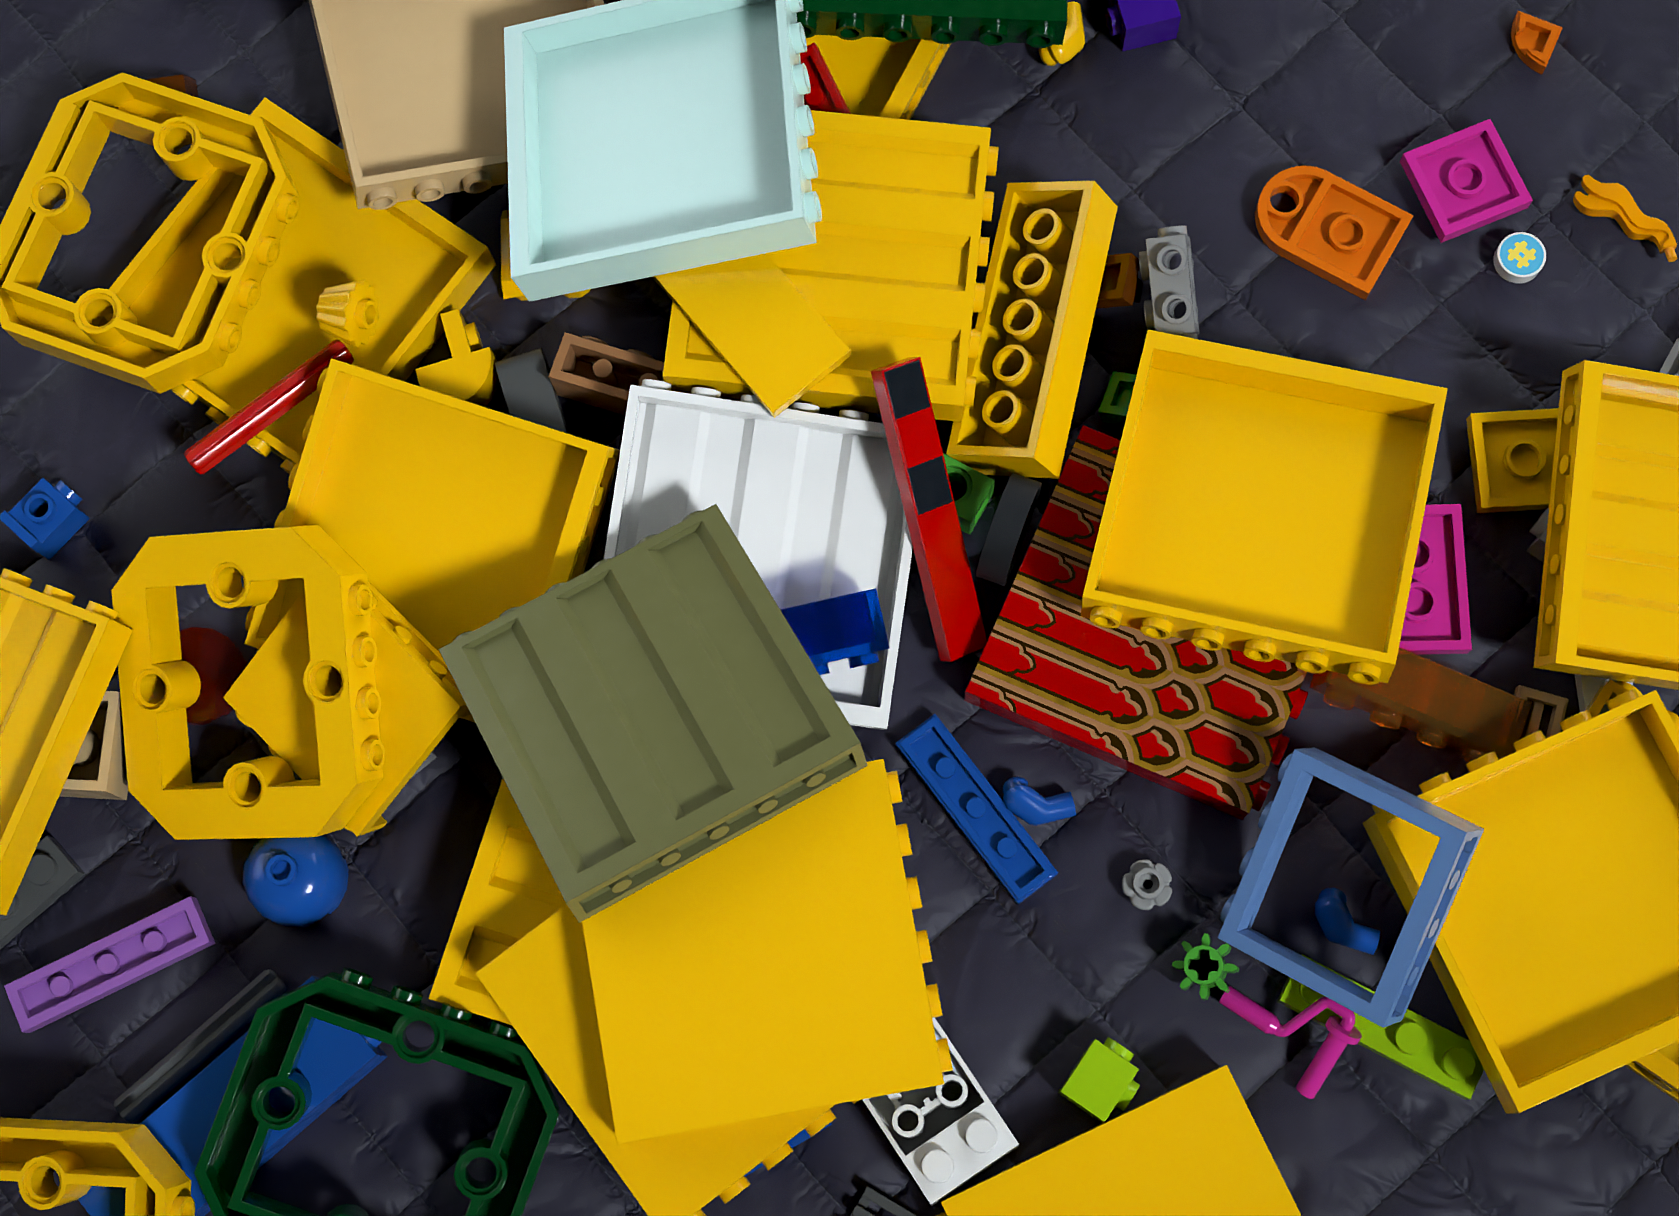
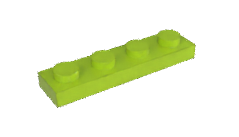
M1308 958L1309 960H1311V961H1313V962H1315V963H1317V964L1323 966L1324 968H1326V969H1328V970H1330V971L1336 973L1337 975H1339V976H1341V977H1343V978H1345V979L1351 981L1352 983H1354V984H1356V985H1358V986H1360V987L1366 989L1367 991H1369V992H1371V993H1373V994L1375 993L1374 991H1372V990H1370V989L1364 987L1363 985H1361V984H1359V983H1357V982H1355V981H1353V980H1351V979H1349V978H1347V977H1345V976H1343V975H1341V974L1335 972L1334 970H1332V969H1330V968H1328V967H1326V966H1324V965H1322V964H1320V963H1318V962H1316V961H1314V960ZM1288 977L1277 1002L1300 1013L1323 997V995ZM1326 1008L1311 1020L1326 1027L1325 1024L1330 1016L1342 1017ZM1407 1009L1402 1021L1385 1028L1354 1012L1356 1020L1354 1026L1362 1034L1358 1042L1359 1045L1465 1100L1471 1099L1484 1068L1469 1040Z

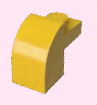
M459 309L442 313L440 316L452 358L415 369L419 386L486 407L493 399L499 385V377L495 366L497 359L490 347L483 348L475 322L467 324Z

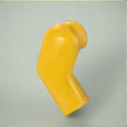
M1068 2L1067 25L1063 45L1039 48V55L1044 64L1048 66H1054L1058 62L1064 64L1083 49L1085 32L1081 5L1078 2Z

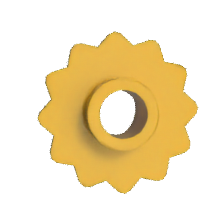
M359 280L325 288L323 294L319 295V303L316 306V319L319 321V327L327 334L353 347H359L360 344L367 345L369 336L375 334V324L379 319V300L375 297V287L369 286L367 280Z

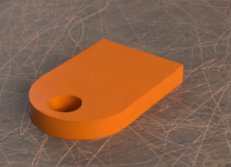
M1295 166L1277 173L1266 183L1256 206L1255 222L1261 239L1274 253L1366 301L1414 215L1322 168ZM1279 193L1287 194L1294 199L1296 208L1290 212H1280L1272 206L1270 198Z

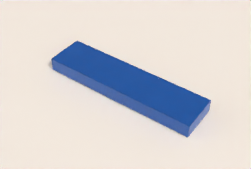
M933 714L895 743L900 753L1017 905L1058 875V871L1013 813L1007 809L1003 800L936 714Z

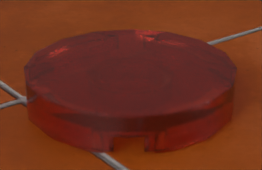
M190 627L180 630L182 661H186L194 666L199 674L201 689L197 701L186 708L187 724L202 726L212 723V720H216L222 715L226 716L234 710L223 697L247 665L246 661L243 660L242 653L239 651L240 649L233 640L212 628Z

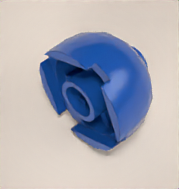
M327 835L300 838H261L253 845L244 862L242 882L248 900L264 918L285 927H307L315 924L313 922L321 920L326 914H331L339 907L348 886L349 868L346 859L343 858L341 850L336 846L337 844Z

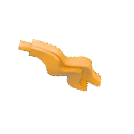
M1590 175L1582 177L1581 186L1588 196L1581 191H1576L1573 197V202L1581 213L1592 217H1611L1617 221L1628 238L1654 242L1658 247L1659 253H1665L1668 262L1677 260L1675 253L1677 242L1668 225L1663 220L1645 215L1639 209L1625 186L1619 183H1601Z

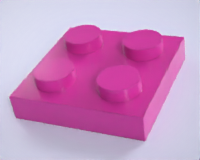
M1491 119L1405 152L1400 159V163L1441 243L1527 209L1533 201Z

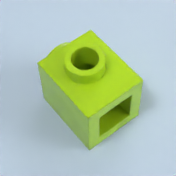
M1109 1037L1104 1044L1096 1039L1092 1040L1058 1093L1100 1123H1104L1115 1106L1124 1111L1140 1087V1084L1133 1080L1139 1071V1068L1130 1063L1134 1054Z

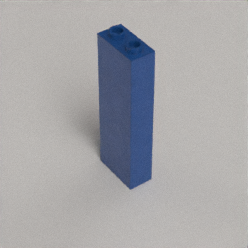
M311 976L301 986L318 979V977ZM315 1018L295 1070L303 1075L310 1084L312 1091L311 1104L301 1119L293 1126L283 1130H272L258 1169L388 1057L379 1046L382 1043L381 1041ZM248 1031L140 1123L145 1124L190 1178L191 1197L195 1203V1216H205L211 1211L194 1171ZM275 1087L270 1090L269 1100L274 1109L279 1112H288L294 1109L295 1098L289 1089ZM91 1186L87 1194L79 1198L78 1201L90 1216H125L126 1188Z

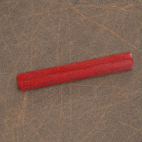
M333 340L188 448L184 453L186 460L197 473L205 474L315 392L319 377L323 370L329 367L331 358L352 364L354 361L352 354L340 340Z

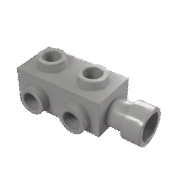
M1171 226L1157 229L1158 237L1146 239L1147 251L1139 252L1142 280H1150L1152 299L1144 300L1147 329L1155 328V331L1198 339L1197 334H1200L1191 243L1190 237L1187 235V226ZM1175 255H1181V264L1176 269L1171 270L1169 266L1171 258ZM1184 302L1186 313L1183 317L1176 319L1174 309L1178 304Z

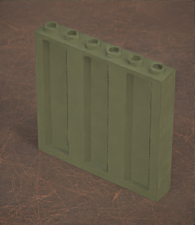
M717 504L703 511H695L687 515L682 522L659 534L643 538L636 546L613 558L597 562L589 571L566 583L553 585L545 594L520 607H513L504 611L499 618L474 631L460 634L450 644L439 649L566 904L579 923L868 766L861 742Z

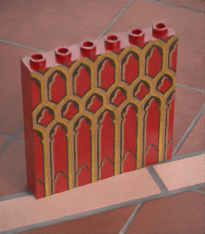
M1083 425L967 686L965 701L1243 820L1249 814L1251 808L1260 811L1271 784L1263 781V778L1270 763L1279 765L1290 738L1282 735L1288 717L1297 720L1305 704L1308 692L1300 688L1307 672L1297 668L1295 663L1277 659L1270 662L1255 661L1246 657L1240 651L1227 648L1217 651L1205 650L1195 646L1190 640L1172 636L1164 640L1154 639L1144 635L1139 629L1121 625L1118 628H1104L1093 624L1089 618L1081 617L1083 592L1121 441Z

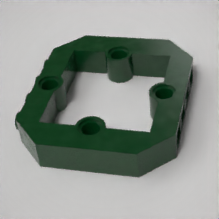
M344 967L341 974L336 972L326 974L264 1003L256 1010L194 1174L213 1216H320L249 1191L272 1130L290 1128L301 1119L311 1104L312 1091L310 1084L303 1075L295 1070L315 1018L393 1045L398 1056L409 1063L421 1064L433 1059L512 1087L493 1140L483 1138L474 1140L463 1148L458 1157L454 1172L456 1186L463 1195L470 1198L464 1216H522L556 1125L560 1107L541 1065L512 1025L493 1020L491 1026L488 1027L472 1021L473 1013L449 1006L450 1004L443 1002L440 1010L421 1003L423 994L417 991L393 985L392 991L389 992L371 985L374 977L364 972ZM424 1021L428 1023L434 1031V1042L426 1047H416L411 1044L406 1035L407 1026L411 1022ZM285 1087L292 1092L295 1098V1107L292 1111L279 1112L273 1108L269 1100L272 1088ZM478 1157L488 1158L495 1164L497 1173L490 1180L478 1181L472 1178L468 1172L467 1165L469 1162ZM344 1204L335 1207L326 1216L369 1215L357 1205Z

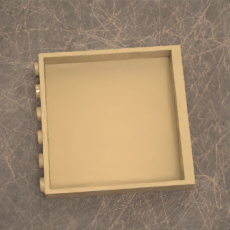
M309 0L357 208L369 207L374 210H383L394 206L397 202L415 199L429 202L440 199L444 194L461 191L475 194L484 192L492 186L508 184L504 27L604 5V1Z

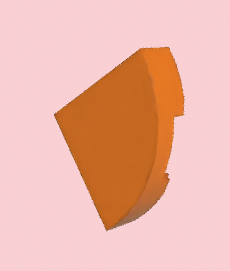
M1518 11L1511 28L1513 47L1519 58L1530 69L1542 75L1563 27Z

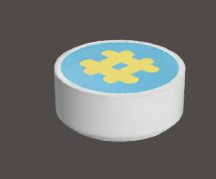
M1525 232L1512 233L1501 241L1494 253L1493 262L1495 269L1503 279L1509 282H1529L1543 268L1546 261V250L1542 242L1534 235Z

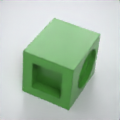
M943 453L950 483L960 485L966 492L962 498L954 502L961 531L970 535L994 494L995 480Z

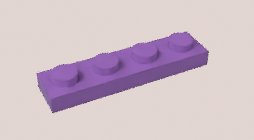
M190 896L6 984L4 988L21 1031L31 1033L216 943L197 898Z

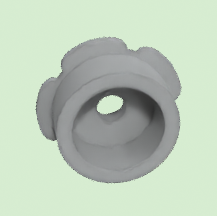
M1148 859L1138 860L1131 865V871L1123 876V892L1126 896H1129L1132 905L1138 909L1150 910L1155 905L1162 906L1171 897L1172 888L1169 886V883L1172 881L1169 870L1161 863L1155 865ZM1145 880L1152 882L1153 886L1151 889L1143 887Z

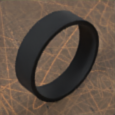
M1012 473L988 531L976 571L977 577L1002 586L1007 584L1027 534L1040 494L1041 482Z

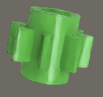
M1206 933L1202 937V945L1193 947L1190 943L1183 941L1181 944L1187 952L1184 961L1177 960L1172 962L1174 968L1184 970L1187 975L1181 982L1180 988L1185 991L1194 984L1200 986L1199 993L1203 1000H1208L1210 988L1217 986L1222 991L1228 993L1230 989L1224 982L1227 973L1239 972L1238 966L1226 963L1224 959L1230 953L1232 947L1226 943L1215 950L1211 947L1212 940L1210 935ZM1209 954L1210 959L1214 963L1219 964L1218 971L1209 972L1208 980L1202 981V975L1193 970V964L1201 963L1203 955Z

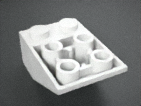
M932 1018L936 1040L947 1038L953 1071L942 1073L944 1084L862 1099L932 1206L1019 1147V1143L935 1018Z

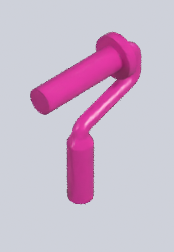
M1229 986L1230 991L1228 993L1224 992L1219 1001L1220 1004L1265 1034H1273L1278 1037L1291 1035L1326 1008L1342 1017L1330 1016L1325 1026L1329 1034L1296 1085V1090L1302 1096L1309 1099H1314L1347 1044L1356 1045L1362 1037L1360 1031L1354 1026L1356 1021L1354 1012L1325 996L1319 998L1284 1025L1280 1023L1276 1015L1232 986Z

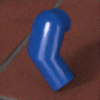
M1012 777L1003 785L1002 792L1004 794L1003 802L1005 806L1027 824L1037 826L1076 816L1075 804L1070 791L1044 798L1029 787L1028 781L1023 777Z
M1333 887L1323 889L1319 894L1318 900L1315 902V916L1325 937L1332 943L1374 955L1380 938V930L1354 923L1346 904L1347 897L1343 891Z

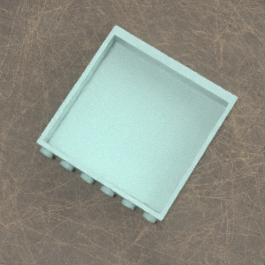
M621 0L504 27L511 279L529 302L817 243L815 223L822 221V210L817 192L812 191L811 179L818 178V166L813 149L808 148L807 138L814 135L815 130L811 110L808 105L804 104V94L811 93V85L806 65L804 63L801 64L800 53L807 52L806 36L801 22H797V12L803 11V0Z

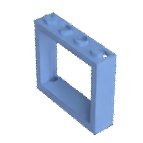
M1315 747L1294 749L1293 754L1291 753L1285 758L1279 769L1278 781L1281 783L1274 801H1270L1266 805L1259 818L1258 827L1261 829V833L1256 845L1246 853L1241 862L1239 874L1243 877L1236 894L1231 895L1222 909L1220 919L1224 923L1218 939L1385 1028L1402 1021L1484 828ZM1313 776L1440 837L1374 994L1251 928Z

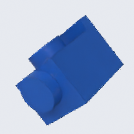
M44 478L9 512L4 510L0 514V520L31 549L48 560L90 518L77 507L83 499L62 480L54 486Z

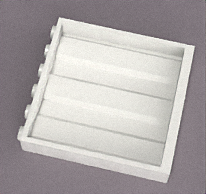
M652 379L642 380L641 386L630 385L604 559L613 558L629 550L649 535L659 534L682 522L687 515L695 511H703L717 504L848 723L852 726L880 730L887 729L913 546L883 423L868 421L869 414L853 410H840L839 417L819 414V406L800 402L792 403L790 409H785L774 418L755 395H741L740 401L721 399L720 391L704 387H692L691 394L671 391L672 384Z

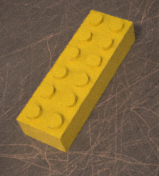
M1095 181L1007 183L985 280L983 311L978 313L975 329L981 330L978 359H968L967 376H976L973 406L963 407L961 422L953 421L946 452L948 456L984 475L1011 476L1012 473L1033 478L1059 479L1118 208Z

